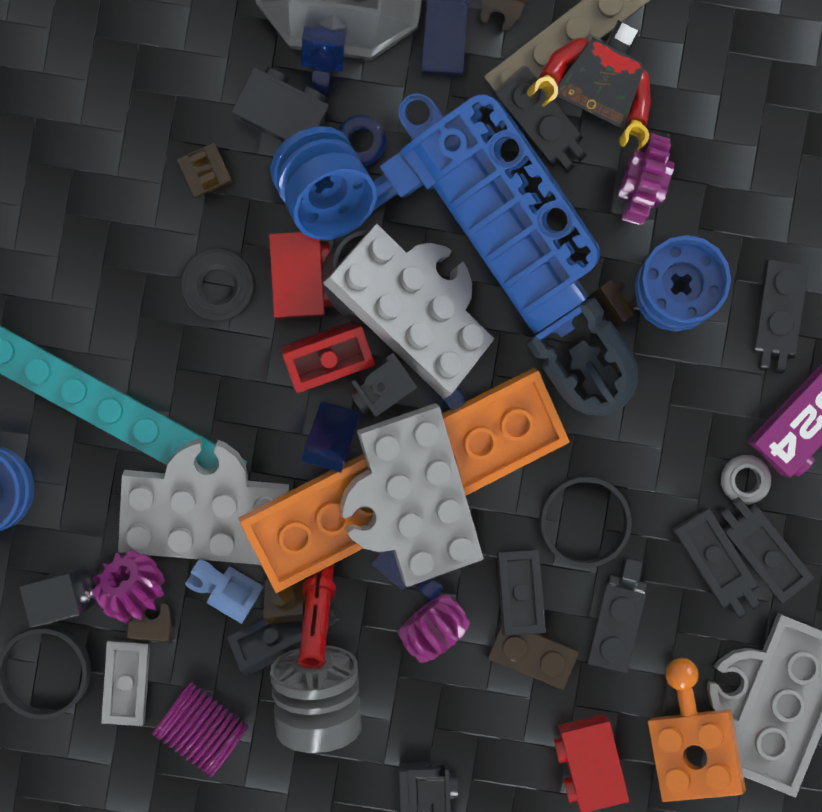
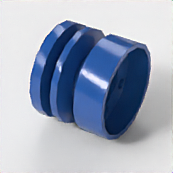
M315 126L304 129L286 139L274 154L270 166L272 182L277 188L280 197L286 203V208L294 223L304 235L313 239L332 240L354 231L371 215L377 201L376 186L344 133L332 127Z
M690 235L669 238L655 247L636 273L633 290L637 307L646 320L660 329L674 332L693 329L715 314L727 299L731 284L729 265L719 248L703 238ZM681 279L686 286L683 288V292L675 295L670 289L674 283Z

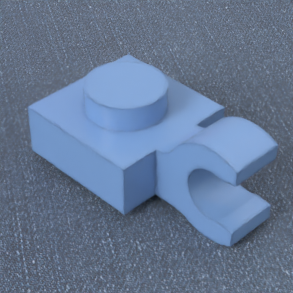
M201 559L198 560L185 583L188 588L195 592L211 593L206 603L241 624L264 588L261 584L230 566L222 574L211 564Z

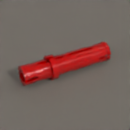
M334 564L309 576L303 584L302 593L306 597L298 664L304 668H322L325 665L324 656L330 600L335 597L336 585L333 583Z

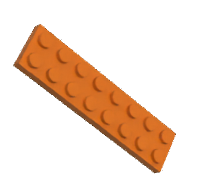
M534 367L442 414L465 496L570 443L541 375ZM364 454L238 517L276 593L363 549V547L350 538L344 528L351 524L356 526L366 525L372 518V509L370 507H360L351 517L342 518L339 514V505L345 488L353 478L368 470Z

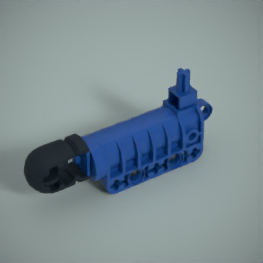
M423 94L407 96L400 104L399 119L413 140L401 152L380 166L384 174L373 181L377 194V201L373 211L397 194L401 198L407 197L423 185L427 189H435L533 334H535L526 345L535 358L544 359L542 368L563 399L572 408L586 415L605 416L624 407L634 396L639 382L638 365L632 351L612 322L602 320L604 310L595 298L586 300L588 294L578 281L579 278L590 272L598 263L600 258L599 244L506 108L498 100L488 95H476L445 117L430 97ZM415 101L425 102L430 110L428 120L421 125L412 124L407 117L408 107ZM483 107L494 110L489 115L490 119L496 127L500 125L503 129L502 131L495 133L490 125L479 122L483 117L480 111ZM514 139L519 145L518 156L513 161L506 162L501 155L502 145L507 140ZM529 160L532 162L531 165L525 166ZM524 167L529 176L541 177L543 182L538 185L539 191L544 198L546 196L550 197L553 194L556 200L543 204L537 210L535 204L542 203V200L535 192L526 193L525 188L529 185V181L523 173L519 175L516 172L513 175L512 171ZM553 208L562 209L566 213L567 225L562 231L551 229L547 223L548 213ZM577 228L580 234L572 239L579 248L587 246L591 252L586 256L588 263L585 264L582 260L574 262L571 255L574 254L575 249L570 241L561 245L558 239L569 235ZM581 312L589 321L587 327L591 333L598 334L607 348L604 356L605 360L608 363L616 361L621 371L618 374L612 364L604 366L598 358V354L602 349L599 346H590L585 339L569 349L572 356L570 368L572 370L580 368L586 377L582 386L588 394H585L577 385L580 378L579 374L576 371L570 373L567 371L558 358L559 352L556 347L550 346L544 338L550 333H558L562 338L574 330L575 326L572 324V321Z

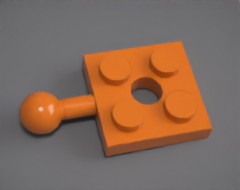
M677 658L671 661L666 668V680L672 688L677 690L681 715L654 717L648 720L662 802L743 795L746 788L732 710L726 709L697 713L693 687L698 681L699 673L696 665L686 658ZM697 745L705 750L707 754V763L705 765L696 766L689 762L686 756V750L689 746Z

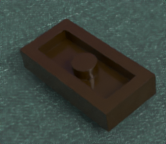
M501 622L487 657L489 660L564 690L579 651L540 634L503 636Z

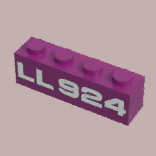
M822 363L747 441L781 476L791 478L794 474L797 476L802 475L814 463L815 458L812 455L822 445Z

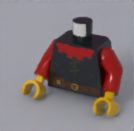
M620 20L617 21L607 42L589 34L586 38H576L554 51L542 70L540 78L527 90L529 97L538 88L544 91L546 98L541 105L542 107L548 105L558 96L622 129L627 124L628 127L619 138V144L622 147L627 144L629 135H633L638 139L639 146L637 151L642 150L649 140V132L646 128L651 105L649 74L644 69L645 63L641 59L629 54L640 31Z

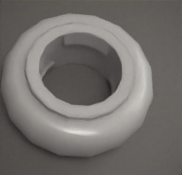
M740 455L732 458L724 466L721 473V486L731 501L739 497L745 505H752L761 501L768 494L771 487V473L768 466L761 459L753 455ZM744 468L752 469L757 476L755 487L748 492H741L735 484L737 472Z

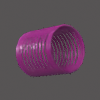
M190 682L154 729L152 736L155 735L158 740L165 736L163 744L170 741L169 748L176 744L174 752H178L181 749L180 756L185 755V760L191 758L190 764L196 763V768L202 766L201 772H205V775L208 774V777H212L240 741L249 725L248 723L245 724L244 720L241 721L216 753L224 739L238 722L239 716L235 717L212 747L225 726L234 716V713L232 712L228 715L208 741L227 714L228 708L224 709L204 735L223 708V704L217 707L200 729L217 705V700L213 701L199 719L212 700V696H209L195 713L207 694L203 692L191 707L200 694L201 688L194 692L196 684L193 685V682Z

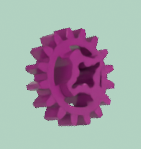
M651 133L649 134L648 142L641 152L634 150L632 157L629 156L618 190V196L625 198L621 213L623 215L622 220L643 225L645 219L649 216L651 207L658 208L659 203H663L674 170V162L668 161L670 155L668 152L671 147L669 138Z

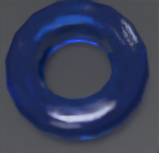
M358 115L350 117L341 124L338 131L344 133L348 141L352 132L358 129L367 130L372 134V147L366 152L355 151L363 166L370 165L378 160L385 150V131L378 121L369 116Z

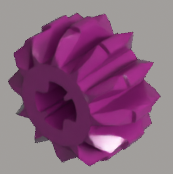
M130 550L125 556L115 553L114 560L110 564L102 563L104 571L102 574L93 577L96 587L93 589L92 594L101 606L100 609L108 617L111 616L113 619L117 618L119 621L127 623L132 617L142 620L146 609L156 610L154 600L164 596L160 586L165 582L162 572L156 567L157 564L145 554L140 555Z
M441 595L438 598H433L429 603L414 612L404 622L398 635L410 655L414 656L420 663L434 660L438 655L445 653L447 649L455 645V642L463 637L465 631L468 630L470 621L465 615L466 612L457 601H454L449 595Z

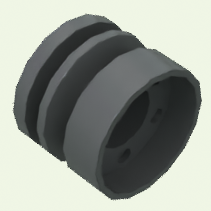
M326 645L325 665L322 668H304L298 664L300 648L290 650L279 656L271 665L270 677L272 698L275 701L276 737L281 744L294 751L321 753L343 748L356 740L362 731L360 697L358 696V662L352 653L339 647Z

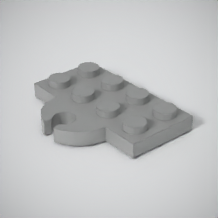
M376 224L365 234L323 284L445 399L455 391L495 339L466 311L472 298V281L468 268L462 262L450 271L449 280L443 279L437 272L436 264L449 257L452 250L442 245L426 243L417 245L406 253Z
M435 403L357 430L368 470L354 477L345 488L339 505V514L342 518L351 517L358 508L370 507L372 509V518L366 525L356 526L351 524L344 529L350 538L364 549L376 552L393 550L402 581L406 587L483 560L484 558L440 406Z
M202 438L192 440L177 449L170 458L165 473L124 470L121 482L118 553H127L133 550L141 555L261 565L238 517L289 492V484L248 481L246 464L240 454L227 443L217 440L214 450L219 464L212 469L203 468L196 460V456L201 452L203 446Z
M777 613L763 650L752 648L733 650L715 663L714 667L722 673L733 671L740 675L741 682L738 689L734 692L726 693L721 690L716 682L707 681V693L710 705L714 711L732 710L743 777L796 797L822 734V630Z

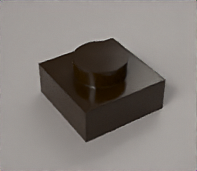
M306 578L278 593L275 592L269 579L265 580L263 618L268 624L303 621L306 597L302 592L303 584L307 580Z

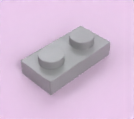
M109 639L107 641L102 724L143 726L145 724L150 642Z

